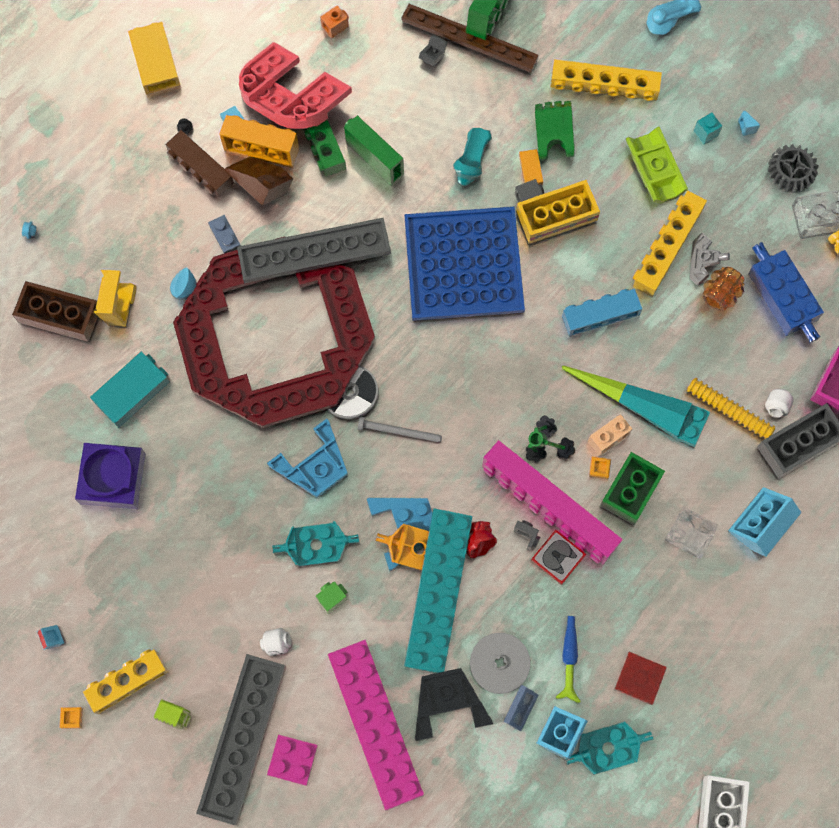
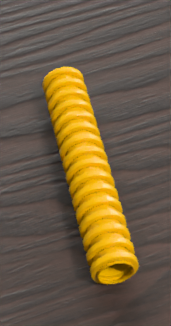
M697 377L688 386V393L692 392L693 396L697 395L698 399L702 398L703 402L706 401L708 405H713L714 409L716 407L719 412L723 411L724 415L727 414L729 418H734L733 421H739L738 424L741 425L742 423L743 427H748L749 431L753 430L754 434L758 433L759 437L763 436L766 439L775 431L774 425L770 426L769 422L766 423L764 419H759L760 416H754L755 413H749V410H745L743 406L740 407L739 403H733L734 400L730 401L727 396L725 398L724 394L718 393V390L714 391L713 387L709 388L708 384L704 385L703 381H698Z

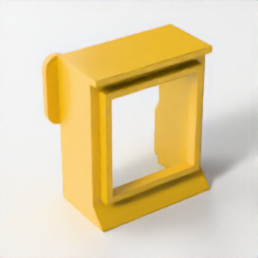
M100 270L104 277L101 280L96 306L97 311H94V313L108 326L126 327L130 304H133L135 299L136 285L133 283H119L121 271Z

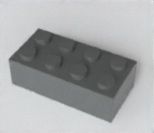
M826 403L764 439L757 448L777 478L780 479L838 445L839 420Z

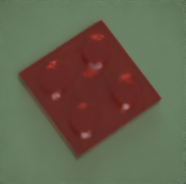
M628 652L614 690L653 705L667 667Z

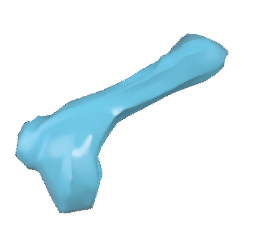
M673 0L656 5L648 13L646 24L653 34H667L675 26L679 18L701 11V4L699 0Z

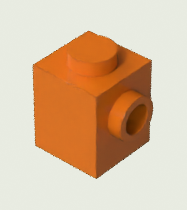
M338 6L320 16L321 26L331 38L349 27L348 14Z

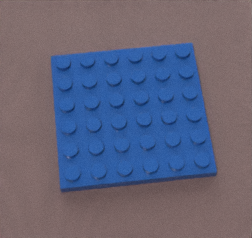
M515 206L404 214L412 321L525 313Z

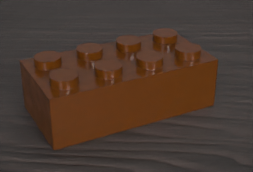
M25 281L12 315L18 323L89 342L98 318L94 311H97V301Z

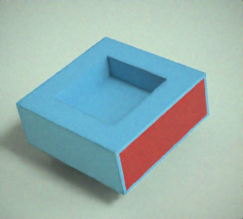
M58 625L41 628L37 631L43 650L64 644Z

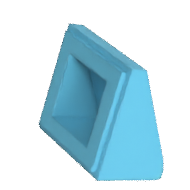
M746 111L742 112L738 119L742 135L755 134L760 124Z

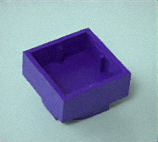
M84 443L75 500L80 505L138 509L146 455L141 447Z

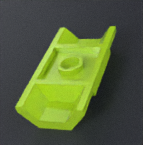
M660 126L647 135L635 139L631 137L625 139L643 183L654 203L662 204L676 199L688 190Z

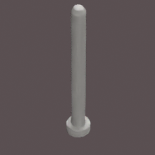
M361 416L359 418L358 430L367 428L434 442H441L442 436L438 434L366 421L365 417Z

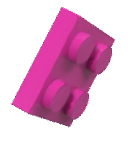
M278 735L267 775L307 786L318 745Z

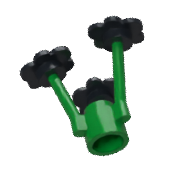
M543 415L540 421L536 422L537 427L534 428V432L529 435L528 440L530 444L526 447V458L529 461L540 462V459H544L547 456L545 445H549L558 449V457L569 459L570 455H573L576 451L574 441L566 437L562 438L561 443L558 444L548 441L547 437H550L552 433L557 431V426L554 424L555 420L553 418L549 419L548 416Z

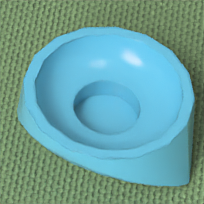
M187 267L176 274L170 285V292L174 298L183 301L187 300L189 295L193 293L197 284L194 275Z

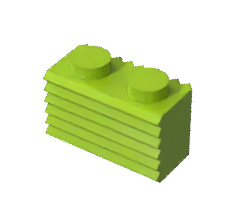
M161 699L154 714V719L181 730L188 726L191 716L189 715L190 711Z

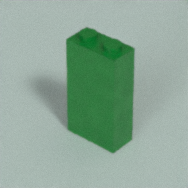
M358 115L346 122L344 126L346 144L392 186L404 175L403 157Z

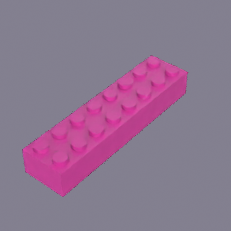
M498 440L483 457V471L488 476L497 478L499 480L498 483L504 489L509 488L514 492L515 498L521 502L524 500L529 504L528 507L531 511L544 516V521L550 526L555 525L560 529L559 532L567 539L570 537L575 541L574 545L582 551L586 550L591 554L590 558L594 562L604 565L623 540L501 441Z
M366 640L329 653V660L385 811L424 796Z

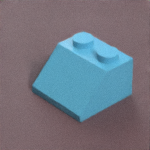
M554 706L537 744L562 758L570 759L588 721Z

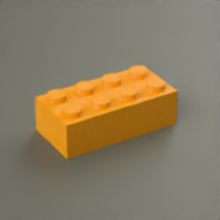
M236 115L225 116L219 133L224 151L246 157L251 156L289 168L294 167L299 152L297 134L294 131L279 129L271 124H260L255 120H244Z

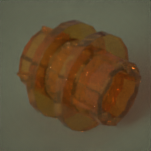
M722 267L720 270L712 272L711 280H707L704 283V292L702 293L704 294L703 300L710 307L718 311H725L728 307H734L737 303V298L741 297L745 292L743 287L745 280L742 274L734 268Z

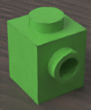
M335 581L323 585L320 588L321 592L316 595L317 600L328 614L348 600L346 589L341 583L337 585Z

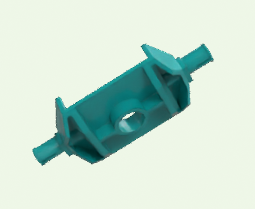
M335 521L328 524L297 528L292 526L286 543L272 545L273 554L279 552L288 553L297 567L337 562L341 560L345 547L349 543H359V535H344ZM313 541H321L322 547L319 550H313L311 548Z
M625 721L585 734L583 733L580 736L578 752L572 754L570 757L572 760L566 761L568 765L581 762L593 775L638 762L640 745L643 742L653 740V736L645 738L652 735L651 731L640 735L637 734ZM605 743L613 745L614 751L612 754L604 753L603 745Z

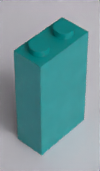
M142 351L90 396L91 400L118 428L170 383L167 378L169 374L162 367L158 369L155 365L156 361L149 354L145 355Z

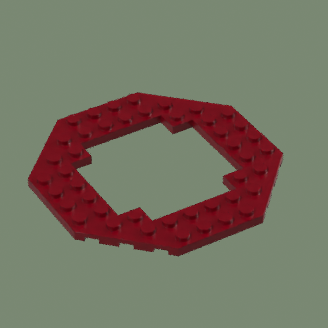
M238 250L214 256L206 272H203L198 280L193 293L185 301L180 314L173 321L192 392L262 428L337 406L375 340L353 269L338 264L296 273L300 288L316 283L319 284L338 347L320 352L325 369L252 391L247 374L228 378L210 314L228 309L224 292L268 279L244 283Z

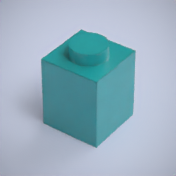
M711 112L696 122L694 132L701 142L706 144L719 136L722 124Z

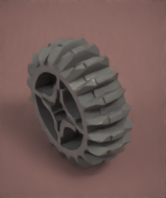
M794 144L790 145V147L785 145L782 149L778 148L768 162L769 178H774L773 184L778 183L779 189L783 186L785 187V192L791 189L793 193L797 189L801 192L804 188H809L814 183L819 165L816 164L817 158H812L813 152L808 154V148L801 149V144L797 148H795Z

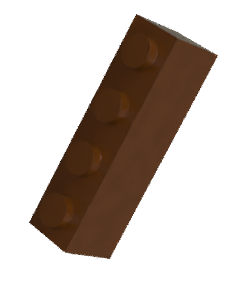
M182 130L165 144L168 150L167 155L172 160L176 159L184 171L191 172L194 180L198 183L202 182L205 185V189L211 195L215 194L219 198L234 184L233 178L225 169Z

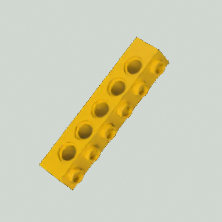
M554 59L550 87L558 90L569 89L575 92L585 91L592 94L601 93L610 96H626L630 99L642 98L652 101L658 99L662 72Z
M688 190L684 196L681 195L676 203L678 205L676 211L672 209L667 218L670 220L669 223L662 226L659 235H661L659 240L655 239L650 247L652 250L651 254L645 255L641 263L644 266L641 270L637 269L632 278L635 280L633 287L653 297L702 213L707 200ZM682 211H687L690 215H685ZM673 226H679L681 230H676ZM669 240L672 242V245H668L664 241ZM656 255H661L664 259L659 260L656 258ZM652 270L655 272V275H650L647 271Z

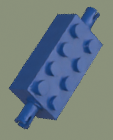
M760 242L759 245L756 244L752 250L760 262L751 267L748 275L784 334L788 336L802 329L810 343L813 340H818L821 336L812 323L818 321L824 311L786 250H783L772 256L768 253L763 242Z

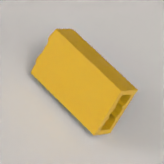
M155 22L144 27H136L129 30V38L146 95L180 86L163 22Z

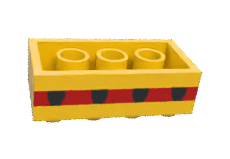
M583 180L517 203L516 214L528 243L531 244L598 221L600 210L587 180Z

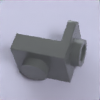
M432 35L429 44L420 52L419 59L435 66L444 57L447 41Z
M517 521L514 532L531 539L527 550L530 551L532 546L536 548L541 538L537 536L539 530L534 528L533 524L528 521Z

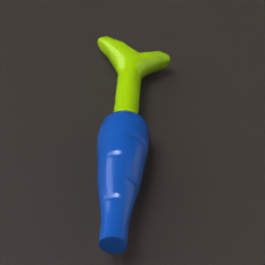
M568 616L562 659L566 665L565 688L555 698L562 699L567 697L574 702L580 703L581 700L577 697L573 688L574 665L578 661L575 616Z

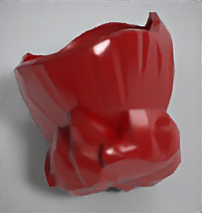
M475 521L471 523L466 550L470 558L475 559L476 557L486 555L497 544V538L492 534L490 522Z

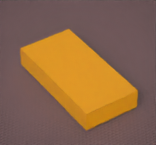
M537 149L520 151L519 158L524 183L536 179L538 185H543Z

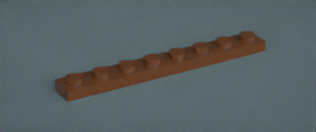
M410 3L401 17L402 22L530 73L539 57L536 53L490 35L487 36L486 40L466 33L465 25Z

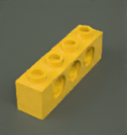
M148 649L140 654L139 659L135 661L129 660L122 665L123 668L117 672L113 670L104 676L105 679L100 682L94 681L87 685V689L83 693L93 712L99 715L169 673L159 653L156 650L151 651V649ZM147 665V672L140 675L138 672L139 667ZM128 675L130 678L129 683L123 686L121 679L123 676ZM106 686H111V694L108 696H104V688Z

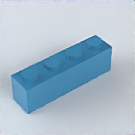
M623 289L618 294L612 296L607 294L595 301L593 299L587 300L582 305H570L563 310L562 318L570 337L640 316L642 306L635 289Z

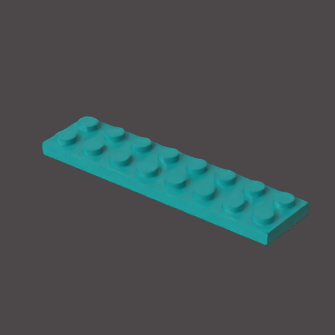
M433 509L404 667L436 673L444 672L473 516Z

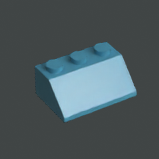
M763 487L728 531L749 549L766 557L802 512L792 498Z

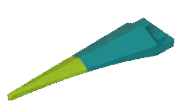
M562 366L564 371L629 408L676 440L692 447L696 446L710 411L684 400L568 366Z

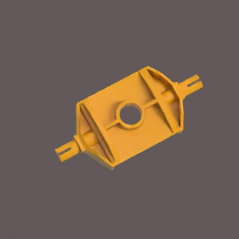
M402 524L392 535L386 536L377 533L376 537L380 538H376L375 541L388 545L391 562L422 570L429 531ZM416 543H421L424 546L422 554L414 552V545Z

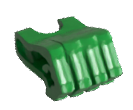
M554 101L553 106L552 102H545V106L543 104H535V121L540 160L548 159V151L556 144L565 149L567 157H574L572 102L564 101V104H562V101Z

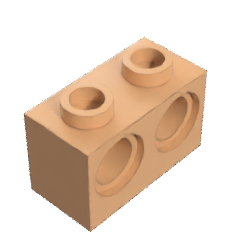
M620 414L590 435L588 443L600 457L628 437L632 428Z

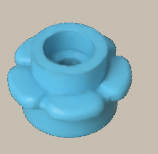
M32 221L30 223L24 222L22 228V236L30 239L31 236L34 237L36 234V226Z

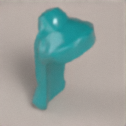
M472 128L468 131L464 153L453 164L459 184L468 186L482 174L481 161L487 143L492 140L490 130Z

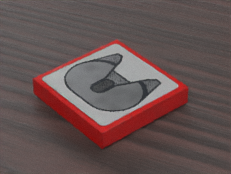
M555 530L532 557L531 561L562 585L583 560L586 553Z

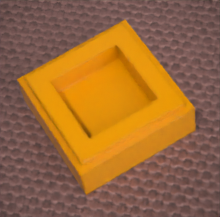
M592 457L589 477L609 479L611 459Z
M61 707L60 728H82L83 708Z

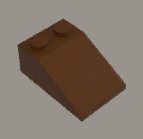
M251 156L225 168V171L262 206L287 194L293 181V177L281 166Z

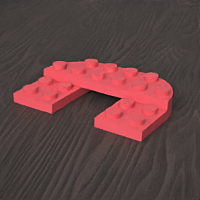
M273 42L245 64L240 71L239 88L242 99L249 107L287 129H304L319 126L328 119L327 113L352 93L351 86L324 72L297 95L276 83V81L300 62L299 56Z

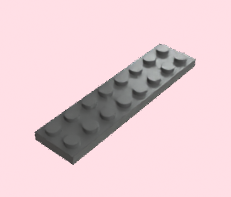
M384 217L237 247L244 283L391 254Z
M246 654L196 814L237 825L285 665Z

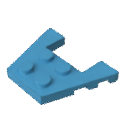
M325 419L313 428L324 445L294 468L282 453L267 463L271 469L316 498L348 475L328 419Z
M367 498L372 517L392 511L397 529L402 524L429 531L432 510L428 498ZM416 543L414 545V552L420 551L424 546L421 543ZM389 552L384 553L389 571H393L400 564L391 562Z

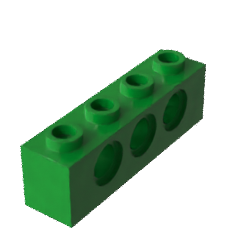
M325 120L319 126L306 128L304 133L307 141L311 140L312 142L310 147L313 155L319 159L317 164L320 172L324 171L325 176L328 177L346 170L345 159L328 120ZM319 138H325V139L322 140V141H318V140H317V139H319ZM325 153H331L330 156H324Z

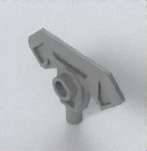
M701 233L694 239L692 245L689 278L696 285H701L709 277V273L705 269L706 267L720 264L721 261L730 260L729 253L707 250L712 241L704 233Z

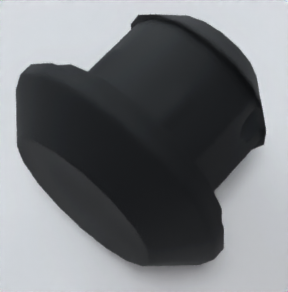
M186 118L178 121V132L182 130L185 134H189L192 131L193 125L191 121Z

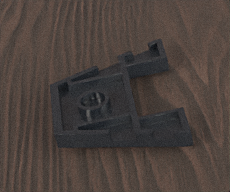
M461 668L421 677L415 741L433 738L429 716L460 709L471 708L475 728L493 725L492 719Z

